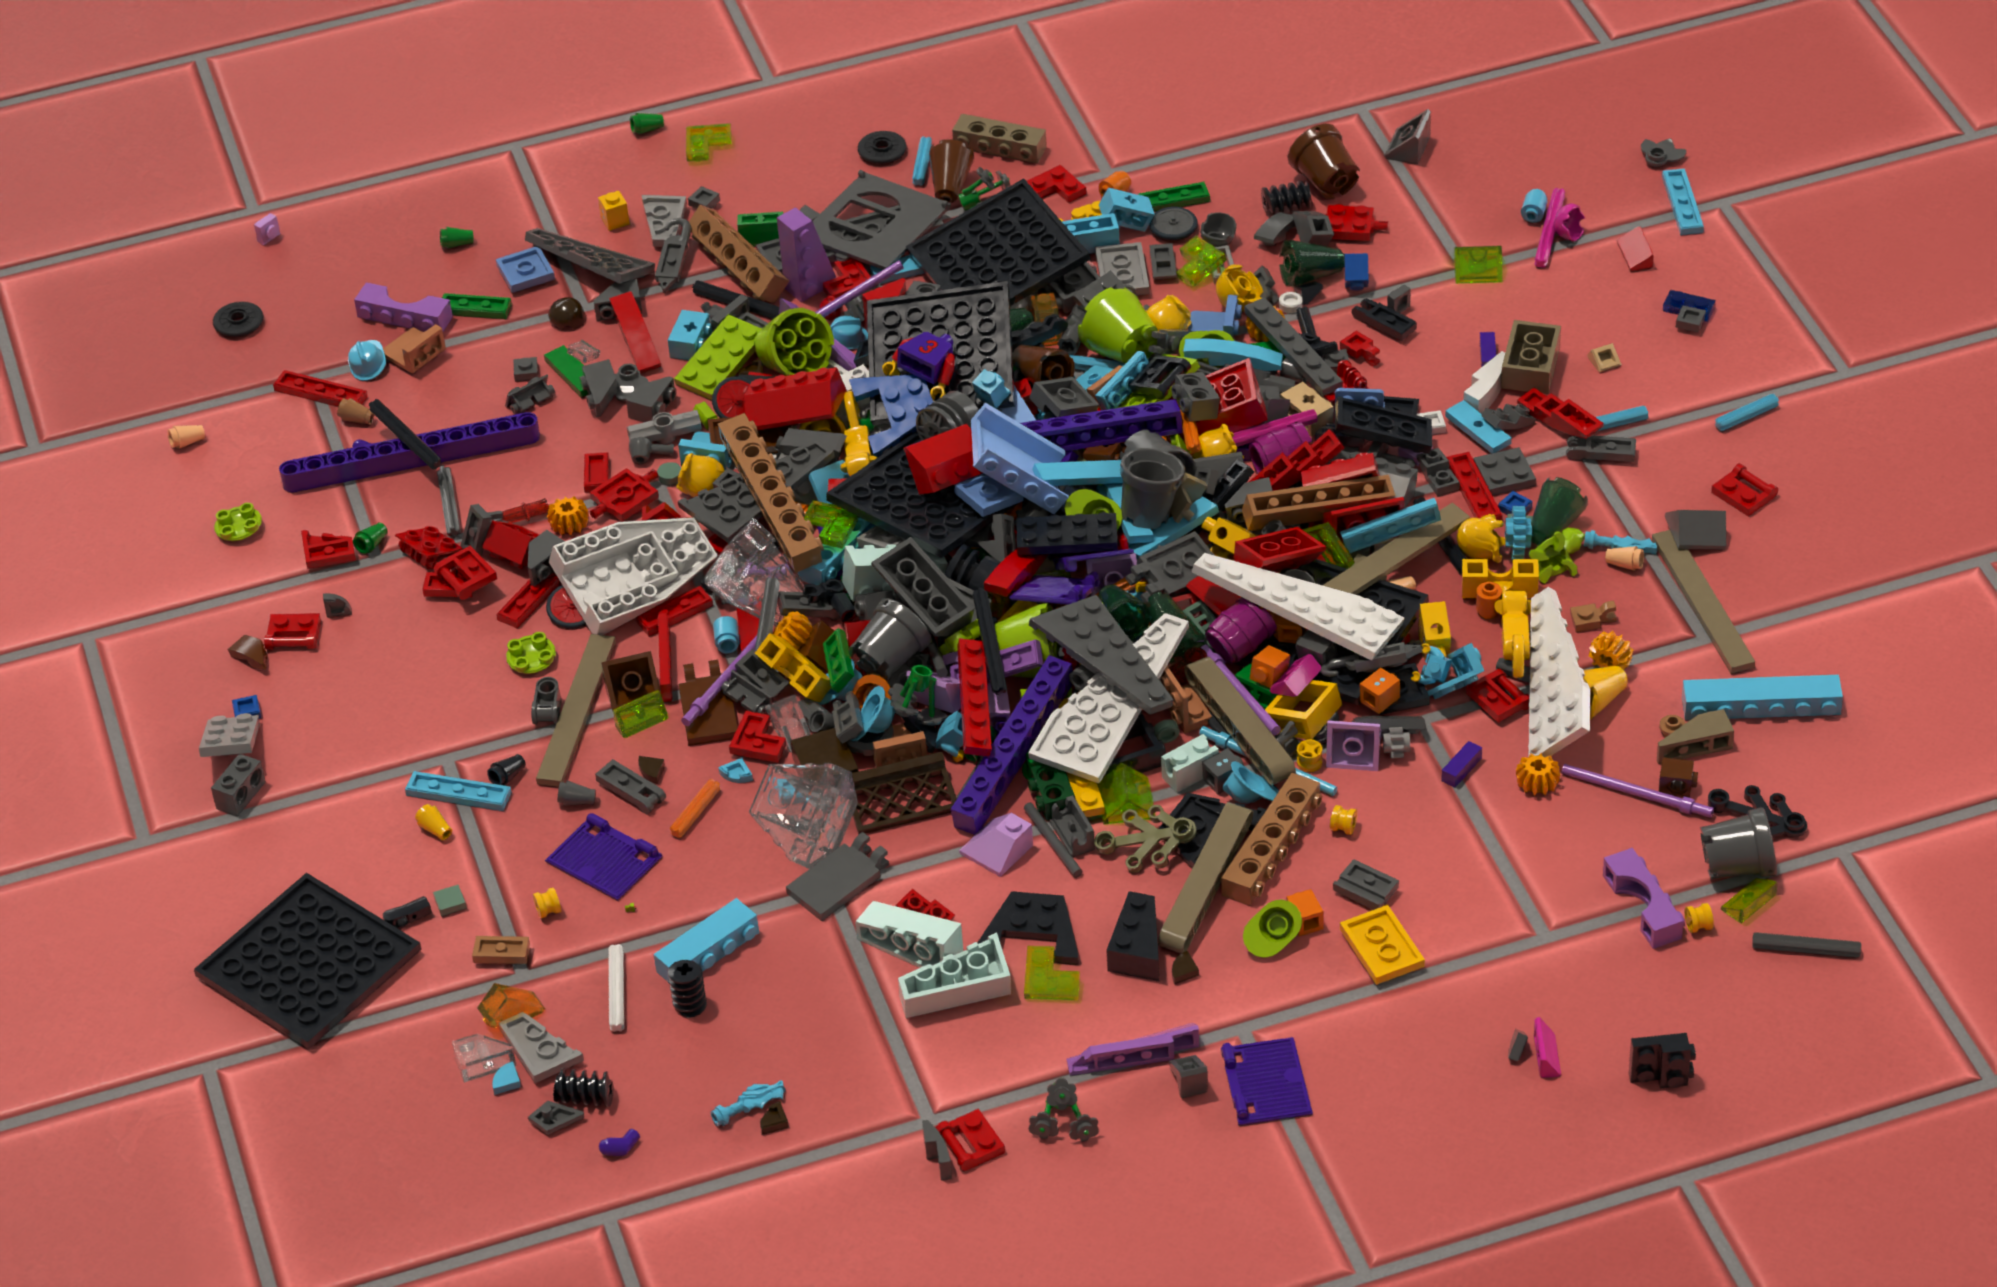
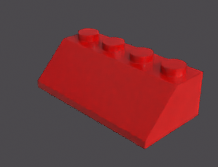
M837 367L829 369L820 368L817 371L811 372L801 371L788 376L778 375L764 380L759 378L751 382L744 395L745 415L749 422L754 421L757 430L834 418L847 389Z

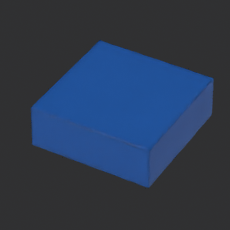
M1512 491L1498 504V507L1502 513L1508 515L1512 514V506H1525L1527 513L1532 508L1533 501Z
M257 695L232 700L235 717L240 714L249 713L251 716L259 715V719L261 718Z

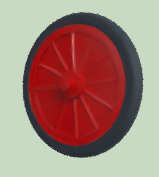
M734 376L724 379L716 386L712 395V405L720 418L736 417L745 413L744 395L752 381L744 377Z
M563 585L556 588L550 594L546 603L547 614L551 621L560 627L568 629L587 625Z

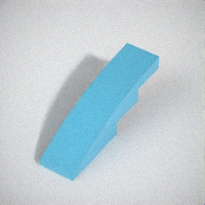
M1185 339L1184 357L1192 359L1208 358L1210 366L1232 365L1250 358L1255 369L1263 371L1282 370L1283 354L1273 350L1237 341Z

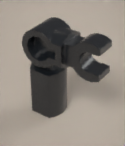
M828 579L819 585H804L803 595L810 594L808 603L814 604L819 600L831 602L842 622L852 621L857 615L855 607L847 595L842 593L844 585L841 581Z

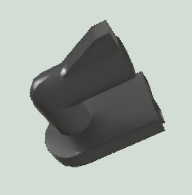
M1292 721L1288 722L1282 732L1275 736L1276 740L1290 757L1297 753V746L1300 743L1294 737L1298 734V730Z

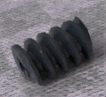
M1300 180L1297 181L1296 186L1293 182H1289L1287 187L1284 184H1280L1278 189L1274 185L1269 190L1263 187L1261 188L1262 205L1264 211L1266 212L1269 209L1272 215H1275V208L1284 213V206H1287L1288 210L1292 212L1293 205L1295 204L1298 210H1301L1302 203H1305L1307 209H1309L1311 205L1309 184L1307 181L1304 184Z
M691 960L674 962L668 969L673 1006L687 1018L698 1016L705 1011L707 1006L702 969L699 964Z
M561 1068L559 1075L556 1076L553 1089L554 1102H558L561 1098L563 1103H569L572 1099L574 1104H579L582 1100L585 1105H590L593 1101L596 1106H600L604 1101L607 1107L611 1106L614 1094V1084L609 1079L608 1071H605L602 1079H599L597 1070H594L591 1078H588L587 1071L584 1069L581 1076L577 1077L576 1069H572L570 1075L566 1076L565 1068Z

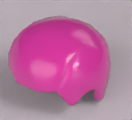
M1573 203L1567 204L1559 209L1554 219L1556 233L1572 242L1578 240L1584 232L1580 221L1585 219V216L1580 211V207Z

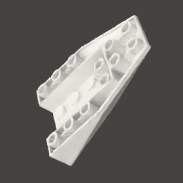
M677 518L614 523L554 545L549 564L591 633L605 635L666 601L717 559L718 555L695 518Z

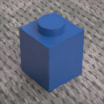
M1368 253L1345 254V288L1355 291L1363 290L1364 287H1368L1369 283Z

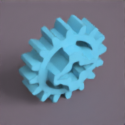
M1512 506L1511 518H1506L1505 547L1511 548L1512 560L1524 559L1525 548H1531V518L1525 517V506Z

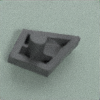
M546 1101L528 1116V1120L548 1135L583 1119L585 1116L583 1111Z

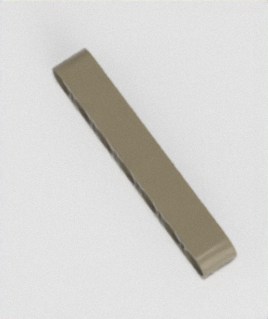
M1205 657L1184 667L1185 676L1189 684L1270 785L1288 779L1291 773L1296 774V768L1291 757L1210 657Z
M1230 802L1225 804L1161 929L1158 946L1180 954L1188 950L1221 885V877L1233 861L1251 825L1253 810Z

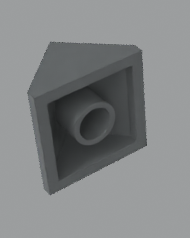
M1429 109L1425 110L1396 129L1384 155L1387 159L1412 164L1419 163L1430 139L1431 111Z
M1676 510L1666 512L1665 519L1678 549L1725 550L1726 511Z

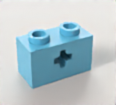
M1108 188L1099 203L1101 214L1114 213L1118 226L1143 232L1146 231L1155 215L1149 197Z
M681 311L668 338L670 358L690 360L712 334L709 313Z

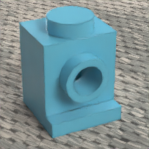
M985 369L972 382L977 398L995 409L1011 393L1004 386V380L999 374Z

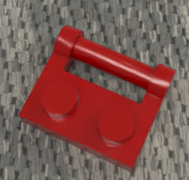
M1741 463L1735 465L1729 474L1713 484L1711 488L1712 494L1748 517L1774 499L1779 491V488L1774 484H1767L1747 471V467ZM1743 479L1744 481L1751 484L1758 490L1762 491V493L1759 494L1758 492L1751 489L1739 480Z
M471 546L439 561L434 566V572L439 577H443L455 589L456 595L461 600H466L471 596L472 592L497 580L496 571ZM455 567L467 581L462 583L450 569Z
M320 613L270 614L267 635L264 637L265 649L273 650L274 647L307 646L308 649H316L321 624Z
M1496 669L1466 686V694L1498 723L1522 709H1529L1530 695L1524 694L1516 687L1501 669ZM1499 685H1500L1502 688H1504L1513 698H1515V700H1513L1507 693H1505V692L1499 687Z
M979 1108L950 1122L942 1121L935 1127L958 1159L957 1164L963 1171L970 1170L1006 1153L1005 1145ZM960 1133L973 1152L972 1154L965 1151L954 1134Z

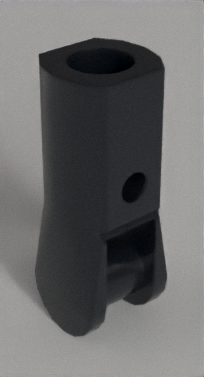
M422 896L402 906L386 910L383 913V920L401 929L409 923L432 914V910L427 898Z

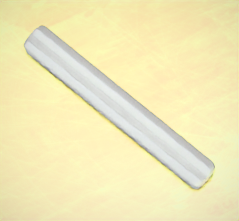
M612 944L608 948L609 1025L612 1032H621L624 1029V951L622 945Z

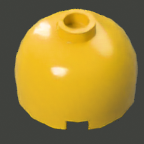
M1232 264L1219 276L1216 283V293L1221 305L1225 308L1228 295H1237V305H1242V312H1244L1245 305L1262 299L1260 295L1263 293V288L1251 271L1246 273L1241 270L1243 266Z

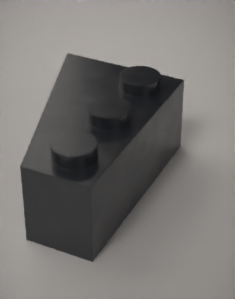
M1132 891L1128 892L1106 950L1107 971L1159 981L1155 896Z

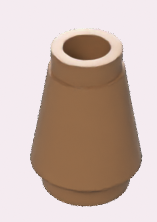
M351 398L348 400L342 399L339 404L337 416L341 417L343 421L368 425L372 423L374 414L370 409Z

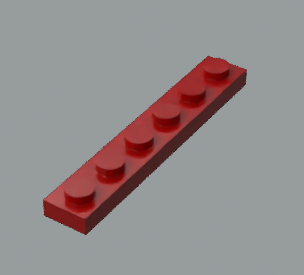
M959 638L957 651L964 754L990 757L992 747L986 659L982 641Z

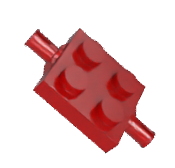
M1341 204L1328 205L1326 215L1329 217L1334 233L1332 239L1370 241V235L1374 230L1388 231V221H1375L1373 217L1374 207L1362 205L1344 206Z
M627 468L590 492L591 500L598 504V506L590 510V515L592 518L597 519L605 512H608L620 521H625L640 511L642 507L649 505L659 498L658 490L649 484L659 477L658 472L652 469L645 475H638Z

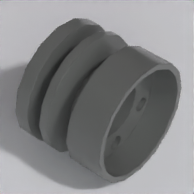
M950 391L918 412L916 417L918 435L921 440H925L964 424L971 428V419L979 410L974 402L964 393Z

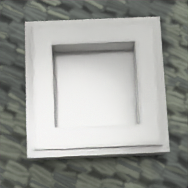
M1441 411L1417 414V416L1432 419V435L1446 433V425Z

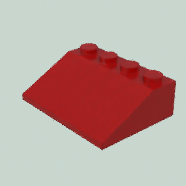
M1250 358L1205 375L1218 394L1220 401L1217 419L1196 421L1199 436L1207 431L1220 428L1222 424H1226L1228 430L1235 433L1252 426H1258L1268 420L1266 407ZM1178 434L1185 443L1184 434Z

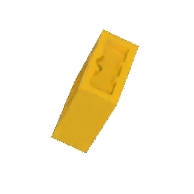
M1311 680L1298 696L1291 697L1278 694L1265 711L1281 728L1280 732H1282L1288 722L1292 721L1298 730V734L1294 736L1295 738L1313 739L1341 707L1342 701L1337 683ZM1300 701L1313 702L1306 712L1293 710Z

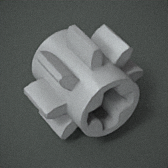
M1402 727L1389 728L1390 733L1383 734L1384 753H1390L1391 758H1404V752H1410L1409 732L1403 733Z

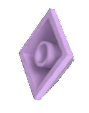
M1013 813L994 818L959 850V854L1001 877L1033 846L1032 824Z

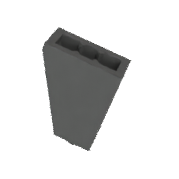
M788 428L785 436H779L775 449L778 450L776 459L778 460L781 453L790 455L791 450L817 439L834 451L835 458L825 466L839 461L847 435Z

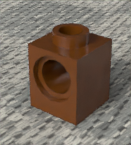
M1662 757L1659 792L1690 798L1691 787L1697 788L1698 772H1693L1694 761Z

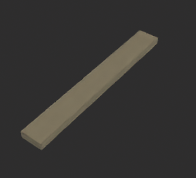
M1452 502L1439 511L1440 521L1400 535L1322 586L1357 595L1458 530L1460 525L1469 519L1470 516Z
M1671 530L1652 534V542L1656 543L1658 552L1730 673L1734 674L1755 668L1754 658L1689 550L1678 549Z
M590 635L537 774L536 781L538 785L559 787L560 782H564L603 679L601 662L610 660L616 640L614 636Z

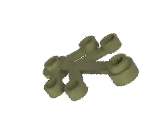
M1153 805L1148 810L1150 820L1154 823L1162 822L1169 828L1158 829L1138 816L1135 810L1128 809L1122 815L1125 825L1127 827H1136L1142 832L1114 837L1110 831H1102L1095 836L1094 844L1101 854L1106 855L1113 853L1119 847L1142 844L1125 862L1130 872L1137 873L1143 868L1142 861L1160 840L1169 839L1161 850L1155 851L1151 856L1154 866L1159 869L1168 865V856L1180 843L1190 842L1196 836L1197 828L1192 820L1185 817L1175 819L1164 812L1160 805ZM1155 812H1160L1158 816H1153ZM1130 816H1135L1133 820H1127ZM1159 857H1164L1162 861H1156ZM1132 862H1138L1137 865L1130 866Z

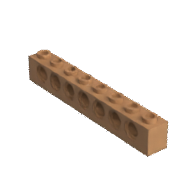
M743 413L718 423L720 437L794 572H799L823 562L821 551H824L822 542L819 537H814V529L809 520L805 521L803 518L805 514L800 503L795 504L794 493L790 486H785L786 480L782 471L776 470L775 467L777 465L772 453L767 454V446L763 437L758 438V430L754 421L749 422L747 416Z

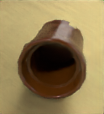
M1324 123L1313 126L1303 132L1289 149L1287 155L1288 164L1299 174H1303L1326 199H1334L1333 194L1340 192L1341 195L1346 194L1359 179L1356 172H1360V169L1344 146L1342 135L1333 124Z

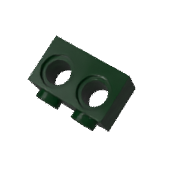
M1046 764L1030 767L1031 778L1027 779L1030 793H1035L1036 795L1035 804L1038 812H1043L1045 820L1050 821L1052 819V806L1056 803L1059 810H1063L1066 807V797L1073 795L1075 798L1074 792L1065 771Z

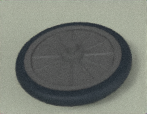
M1167 207L1155 212L1149 224L1150 230L1157 237L1165 240H1180L1189 237L1195 232L1198 221L1196 216L1188 209Z

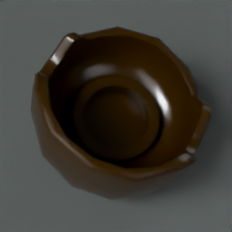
M570 297L561 298L553 302L548 312L551 324L556 325L561 330L565 326L577 329L585 322L587 317L580 302Z

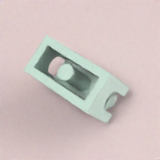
M1204 734L1161 756L1162 778L1176 793L1203 779L1202 761L1219 753V749L1215 745L1210 747L1207 737Z

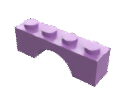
M367 282L354 299L358 318L406 328L414 327L420 331H427L435 324L442 327L444 331L453 318L450 300L427 296L418 302L399 303L389 297L386 286Z
M1633 848L1604 857L1603 877L1614 893L1636 896L1648 906L1641 913L1640 931L1651 947L1654 949L1682 939L1683 927L1685 926L1684 917L1680 911H1676L1673 907L1670 896L1662 891L1656 876L1651 875L1648 871L1644 859L1641 856L1639 857Z

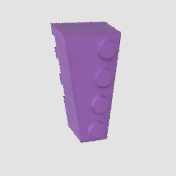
M795 207L777 217L783 275L789 280L785 290L800 302H803L823 291L822 282L834 279L836 276L813 221Z

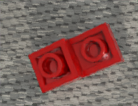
M913 888L896 904V907L950 921L955 917L954 913L936 899L929 902Z

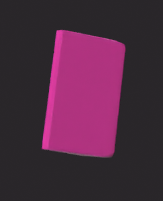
M1312 654L1296 660L1273 684L1269 691L1272 694L1291 697L1298 696L1320 672V664Z
M1536 1017L1534 1019V1041L1539 1075L1541 1078L1560 1077L1561 1070L1555 1034L1540 1017Z

